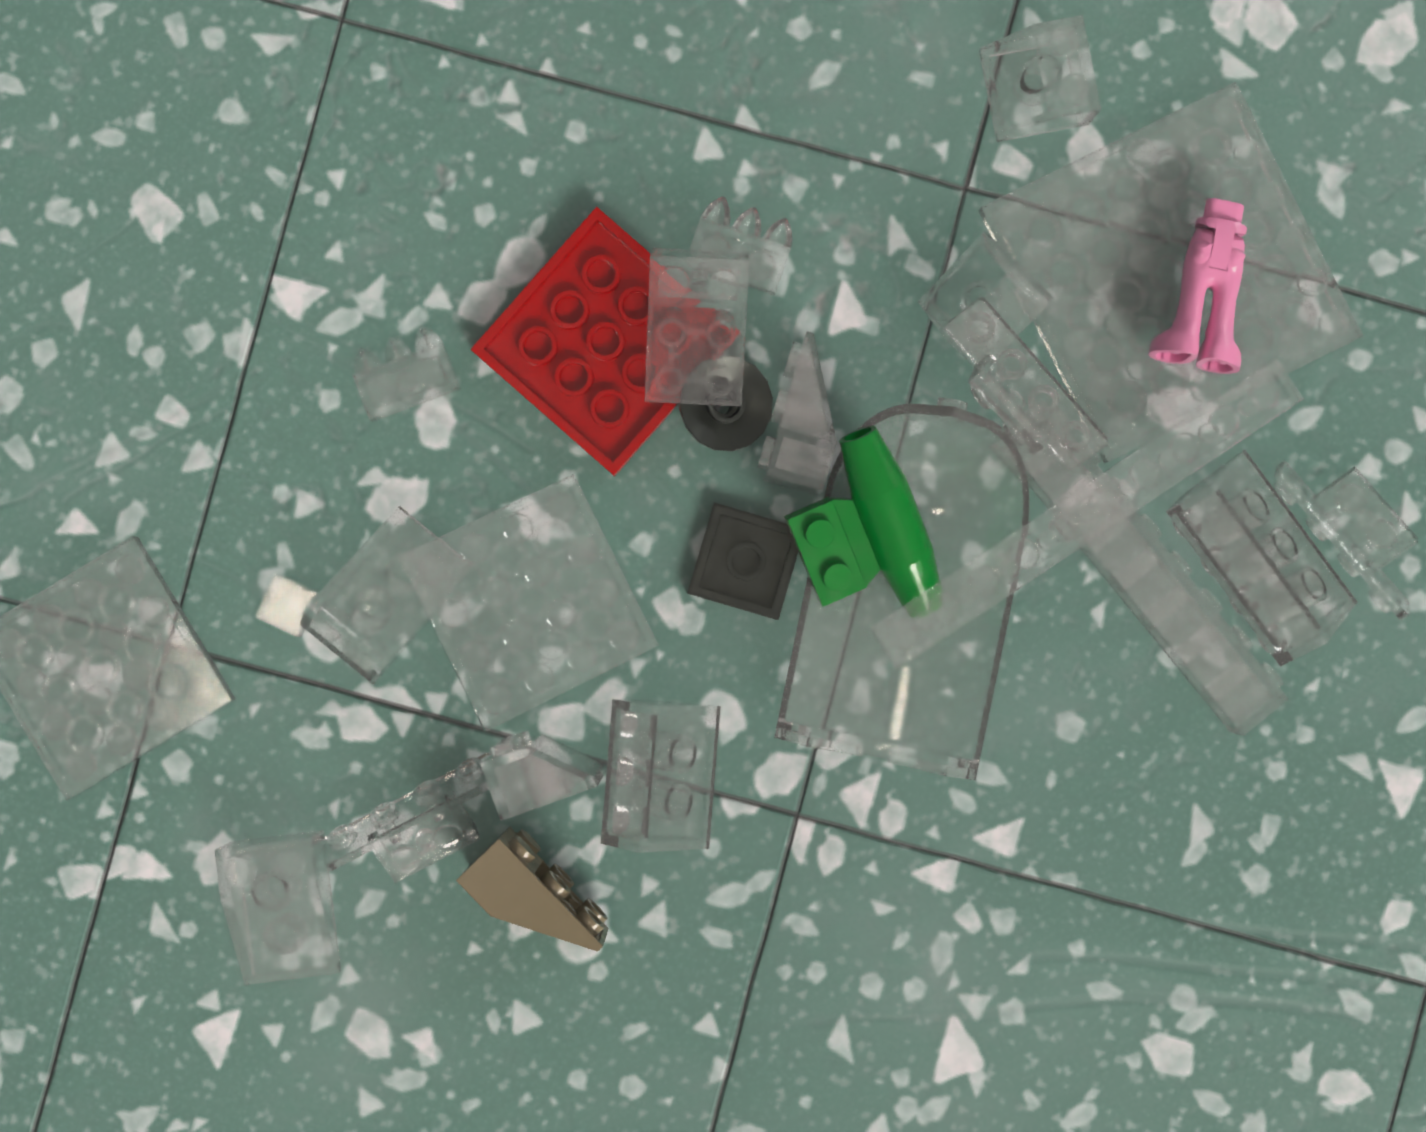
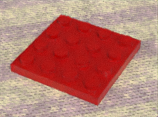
M596 206L470 350L615 477L679 405L680 392L689 373L702 362L722 356L739 337L740 332Z

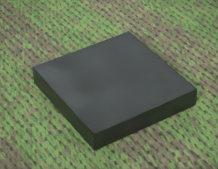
M714 502L687 594L779 620L798 555V550L788 525Z

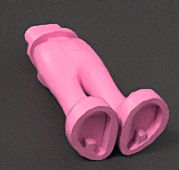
M1217 198L1206 200L1203 217H1199L1196 220V230L1185 256L1176 317L1171 328L1153 338L1148 353L1151 358L1172 364L1189 363L1197 358L1196 367L1201 370L1218 374L1239 372L1241 352L1234 341V318L1236 300L1243 274L1244 259L1246 257L1244 253L1245 244L1242 237L1246 234L1247 227L1241 224L1244 205ZM1207 288H1209L1213 295L1211 313L1205 331V339L1199 349L1202 310Z

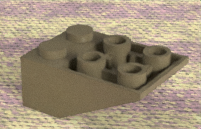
M509 826L456 880L491 917L597 952L604 945L609 929L604 924L608 919L606 914L590 898L583 902L570 889L574 885L570 876L557 864L549 867L537 854L541 850L540 846L523 829L516 833Z

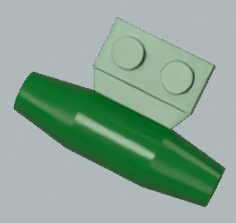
M868 426L855 430L839 440L851 498L826 497L787 514L784 518L822 607L867 588L871 580L881 571L907 615L911 618L926 616L937 611L944 604L933 545L908 480L877 427Z

